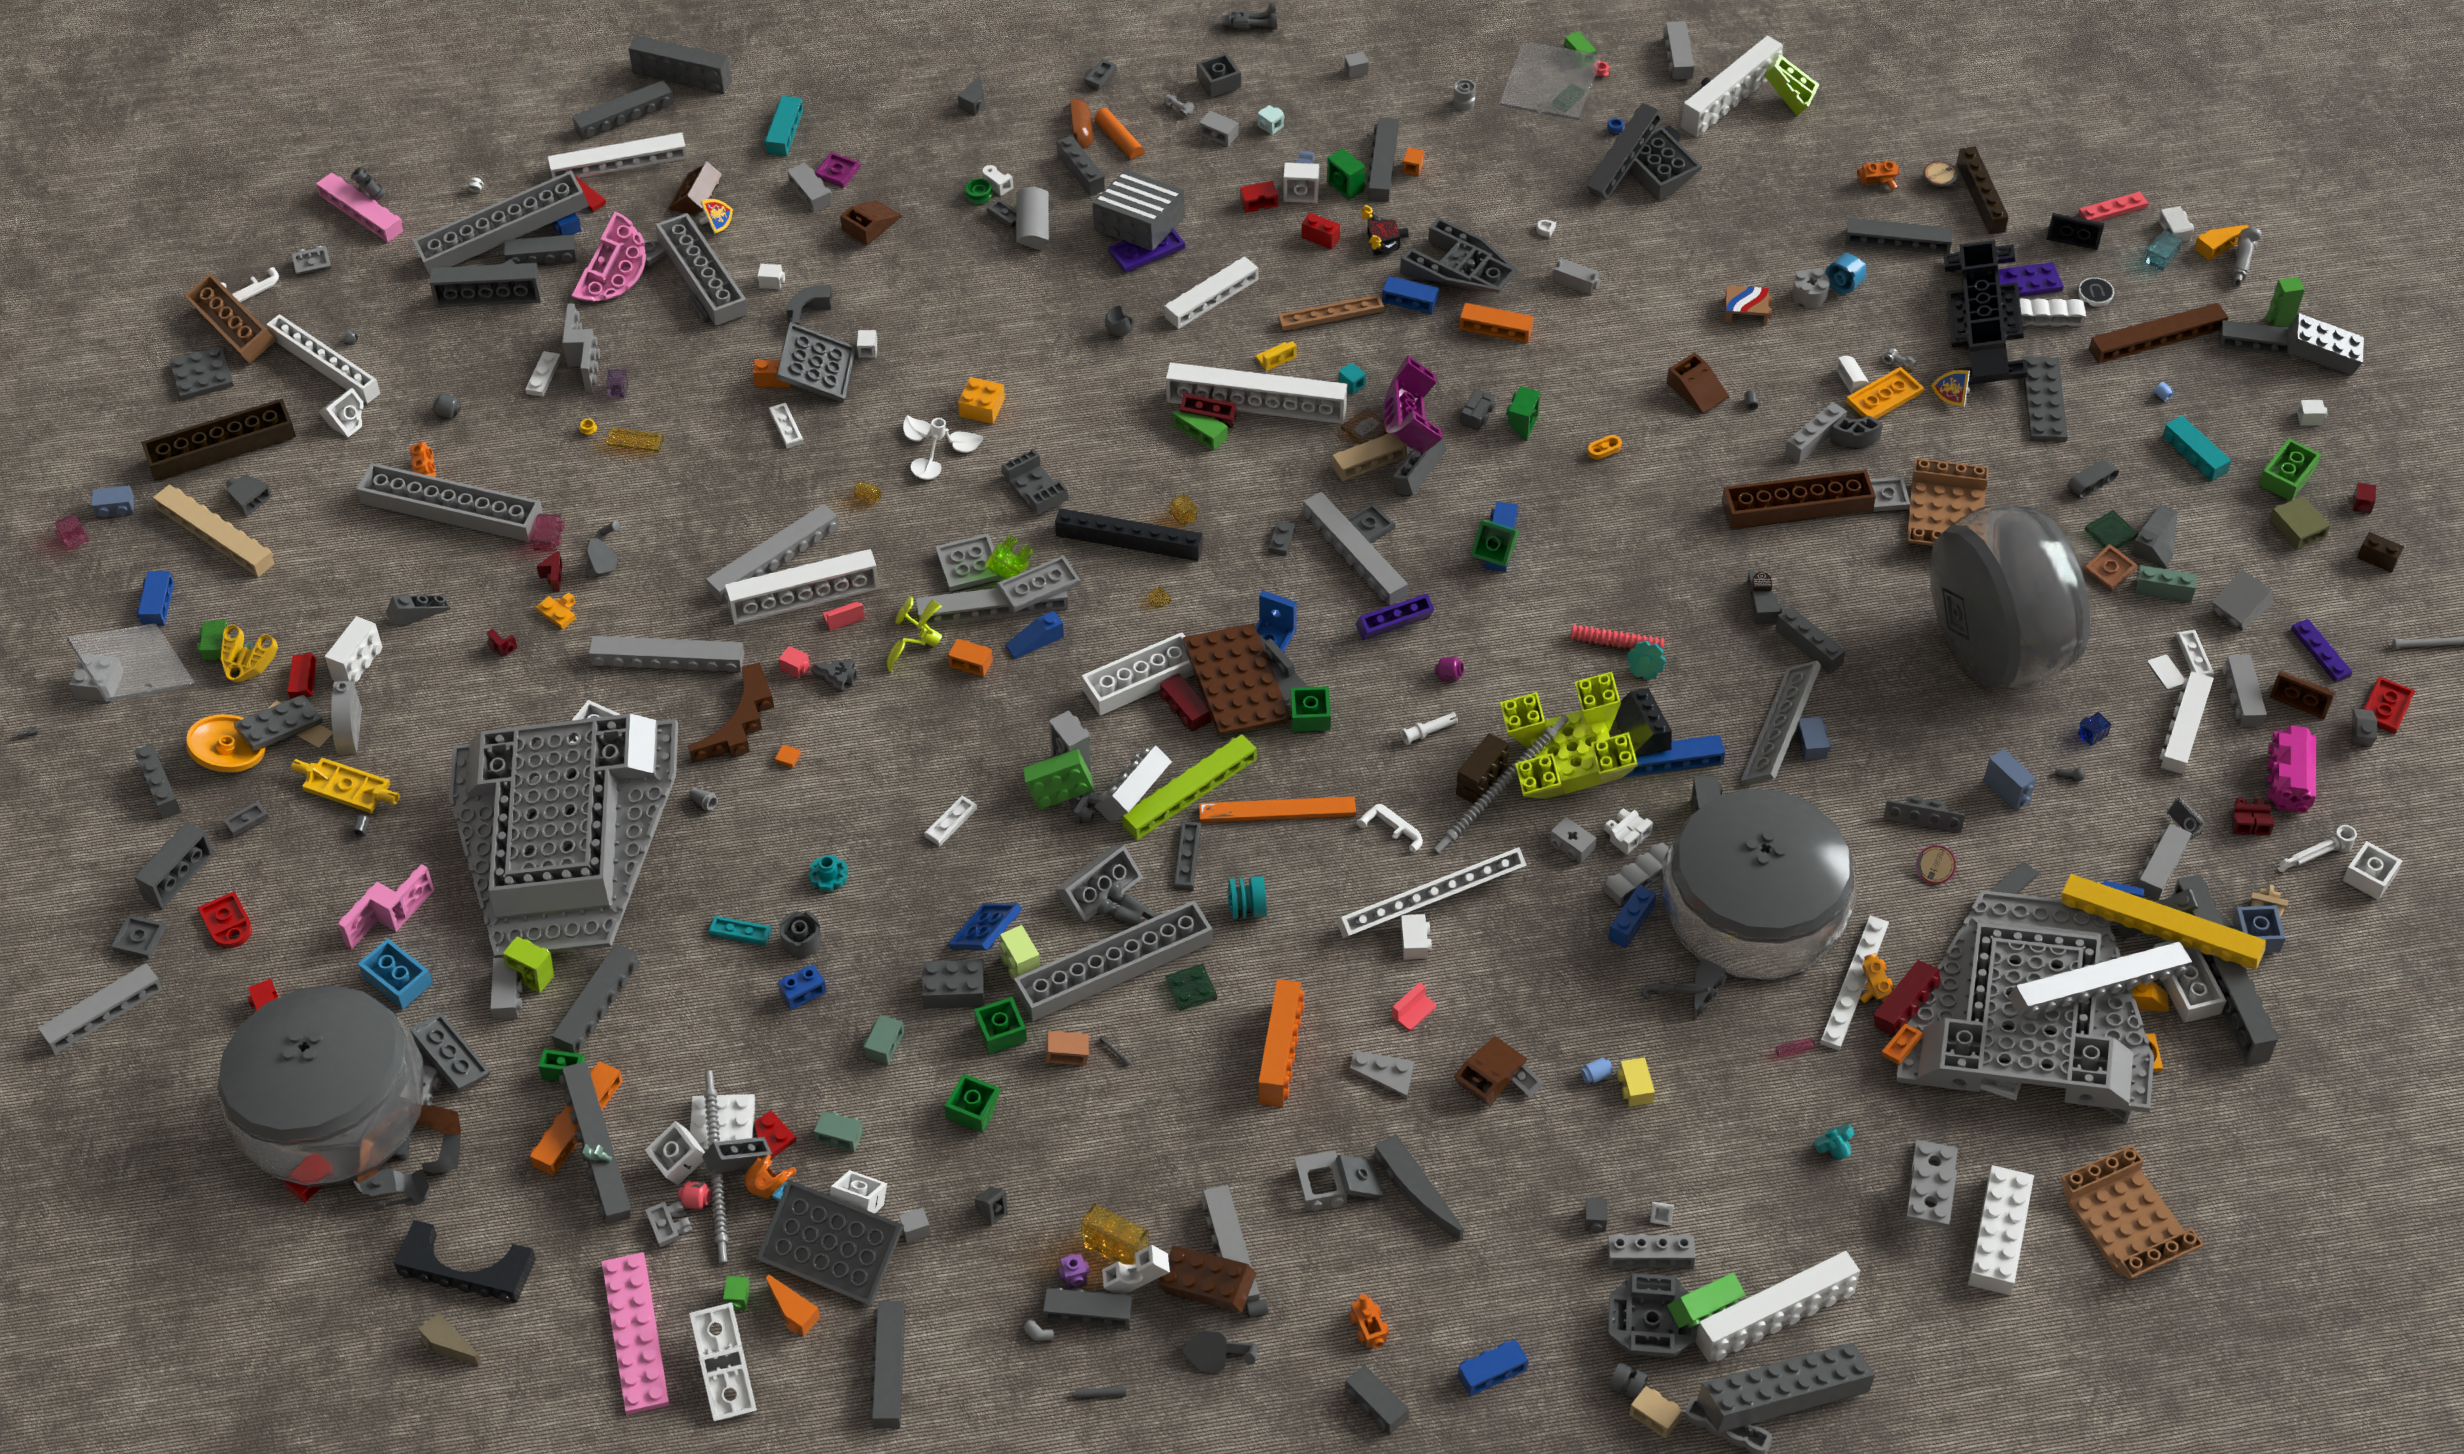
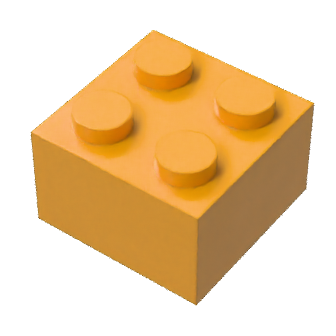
M970 377L958 401L959 417L993 424L1005 400L1004 384Z

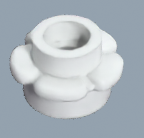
M473 177L467 181V188L470 191L478 193L483 189L484 184L479 178Z

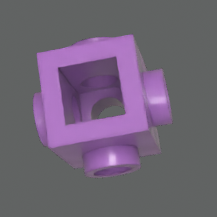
M1070 1254L1065 1258H1061V1267L1058 1268L1060 1280H1064L1066 1288L1070 1289L1086 1285L1087 1274L1090 1273L1088 1262L1083 1261L1082 1254Z

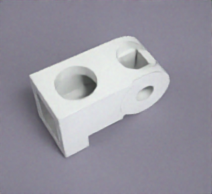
M987 165L983 168V179L988 180L992 185V189L1000 196L1014 188L1013 177L1010 174L1004 176L993 165Z

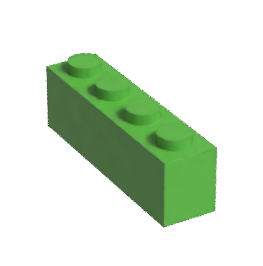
M1733 1272L1667 1304L1678 1328L1685 1325L1691 1328L1700 1323V1318L1704 1320L1712 1316V1312L1716 1314L1727 1309L1726 1306L1729 1308L1739 1303L1738 1299L1746 1296Z

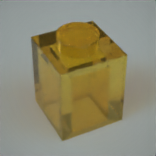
M1185 493L1169 501L1170 514L1182 527L1197 519V506Z

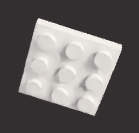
M717 1095V1115L719 1116L717 1119L719 1121V1130L717 1131L720 1132L719 1142L753 1138L755 1095ZM692 1096L690 1133L706 1152L709 1148L707 1140L709 1137L707 1132L709 1131H707L708 1125L706 1124L708 1120H706L707 1115L705 1114L707 1110L705 1109L707 1105L705 1104L706 1099L704 1096Z

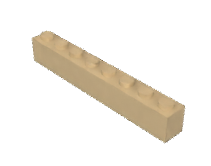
M169 484L153 497L157 510L255 576H261L274 565L273 553L269 548L262 547L255 539H250L242 530L238 531L230 522L223 521L218 514H213L206 506L198 504L191 496H186L179 488H174Z

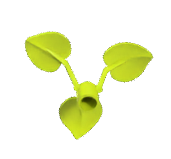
M909 596L896 616V624L899 625L904 618L908 619L921 629L919 634L921 640L903 638L901 641L898 640L887 658V667L890 672L893 673V666L903 651L906 642L917 643L923 646L927 643L934 648L940 642L942 634L931 629L926 624L927 620L942 607L935 600H931L921 614L919 623L908 615L913 605V597Z

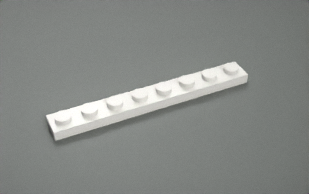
M1873 916L1869 917L1820 1042L1821 1045L1840 1051L1860 1000L1859 998L1867 982L1861 962L1865 961L1864 957L1872 953L1878 954L1889 925L1888 921Z

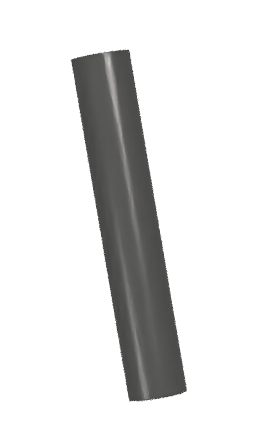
M1126 1387L1075 1389V1398L1127 1396Z

